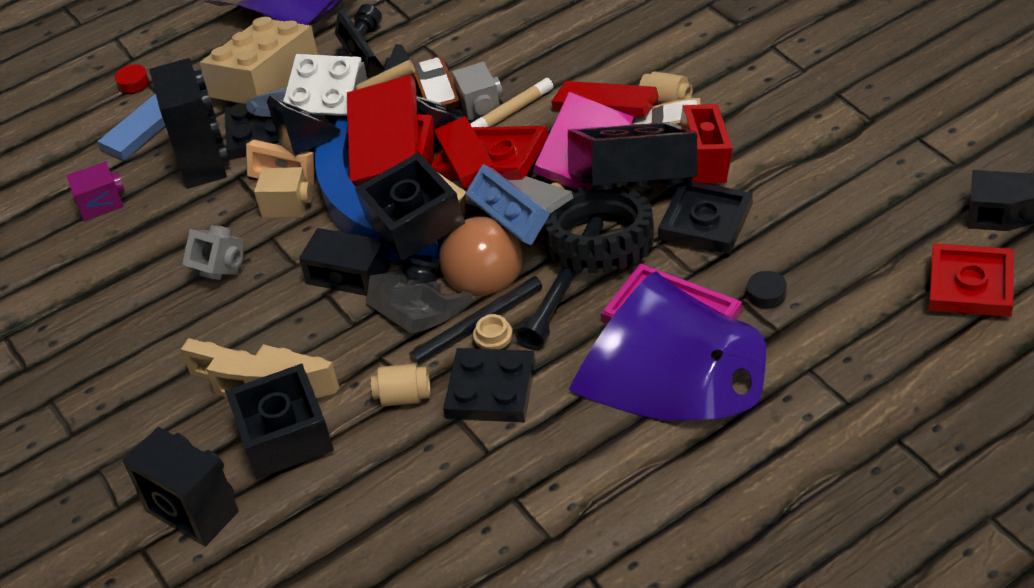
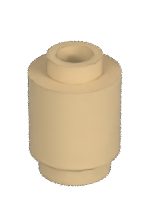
M654 71L651 74H644L639 86L657 88L659 97L653 106L692 98V85L689 84L686 76Z
M417 363L378 367V375L371 376L373 399H380L382 407L417 404L421 403V399L430 398L428 367H418Z

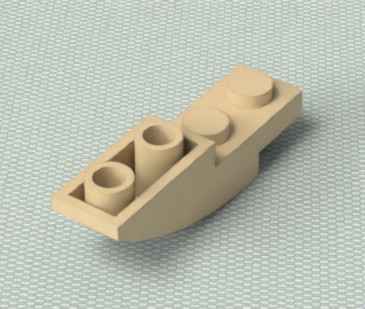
M190 338L187 339L181 348L190 375L209 379L215 395L227 397L225 390L301 363L304 366L316 398L336 394L339 390L333 363L321 357H311L292 352L287 348H276L264 344L255 356L247 351H236L218 346L212 342H202Z

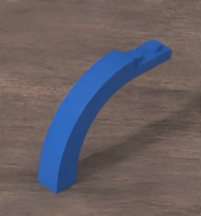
M334 115V125L341 129L339 135L328 140V142L316 146L315 169L324 205L330 218L341 232L383 240L366 220L355 191L356 187L349 179L348 117ZM445 237L438 239L414 254L425 255L439 260L440 247ZM385 242L389 260L410 264L407 258L401 261Z

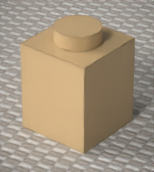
M303 167L261 168L254 191L262 218L303 217L306 205L311 203L313 196L311 182H306Z

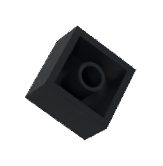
M419 152L355 188L366 220L401 261L465 224L457 193Z
M302 363L225 390L256 479L334 451L324 416Z
M157 427L123 460L145 511L204 547L239 512L233 497L234 489L227 481L223 471L224 463L210 450L203 452L192 446L190 441L180 433L173 435Z

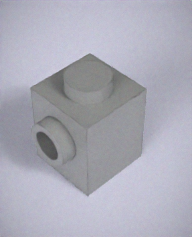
M484 62L452 71L454 86L466 117L471 120L476 119L500 106L498 97L503 96L500 81L497 76L492 78Z

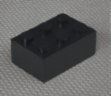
M190 58L150 68L159 109L187 189L227 178L223 164L230 161L225 145L221 143L224 141L201 69L194 71Z
M670 122L568 129V173L580 178L582 183L593 185V189L611 190L615 188V183L626 182L631 187H646L650 185V180H662V183L681 184L684 183V178L697 177V132Z

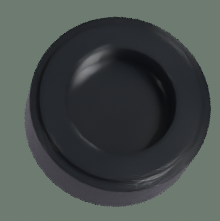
M773 271L755 273L747 283L748 299L752 304L760 308H774L781 305L787 296L785 278Z

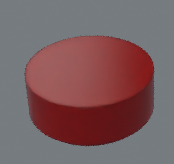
M131 64L122 67L116 72L115 81L121 92L136 93L148 85L149 77L144 66Z

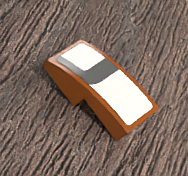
M441 55L412 63L415 68L413 75L416 88L422 98L451 106L454 109L460 107V100Z

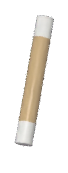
M549 78L541 80L470 123L471 126H494L553 90L552 81Z

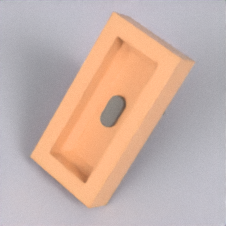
M252 140L246 144L247 176L259 178L261 168L303 167L306 182H311L312 186L314 185V152L305 151L294 156L280 143L272 144Z

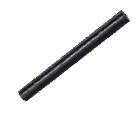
M536 276L531 277L409 353L413 363H417V365L422 364L472 333L477 322L482 317L490 314L501 315L541 290V281Z

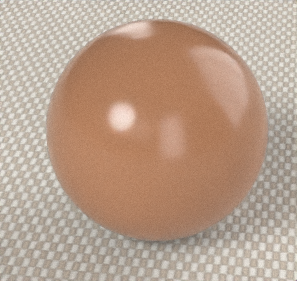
M488 217L469 218L465 220V224L445 236L439 252L440 270L446 283L459 293L466 291L473 296L495 294L509 287L518 278L523 262L521 245L518 238L495 219Z

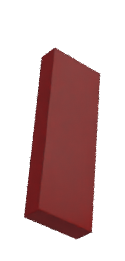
M565 81L551 103L554 111L560 112L568 93L571 92L630 116L646 118L659 95L657 88L652 86Z
M466 116L434 130L464 189L470 187L483 164L496 171L493 162Z

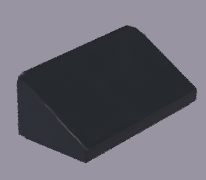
M343 10L339 11L335 35L349 56L361 57V62H364L367 79L384 72V66Z

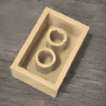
M270 17L255 19L251 26L242 32L234 34L230 41L221 47L213 49L209 56L200 61L209 96L211 98L246 104L250 98L286 87L296 54L318 55L312 26L297 24L296 21L272 20Z

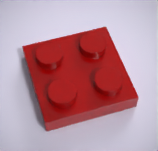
M933 243L929 311L1012 317L1014 249Z

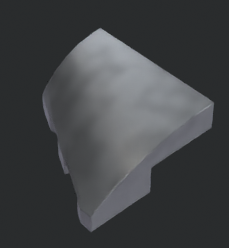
M395 271L370 276L366 304L408 332L415 333L432 328L454 317L471 304L473 295L466 291L453 295L440 293L441 283L415 279L405 275L402 271Z

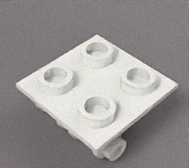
M296 54L284 101L314 114L347 116V92L354 90L361 57Z

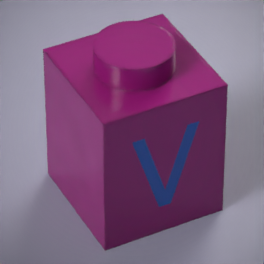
M106 161L66 175L84 221L124 207L119 194L125 192L119 173L111 174Z

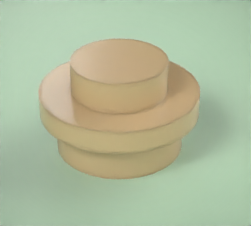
M490 314L482 317L477 322L473 336L476 345L481 349H502L511 342L513 333L510 324L502 316Z

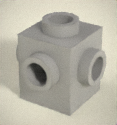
M210 225L209 230L190 229L182 265L200 270V276L210 279L221 280L222 274L237 275L238 267L243 260L242 249L245 239L231 236L232 229L218 225Z

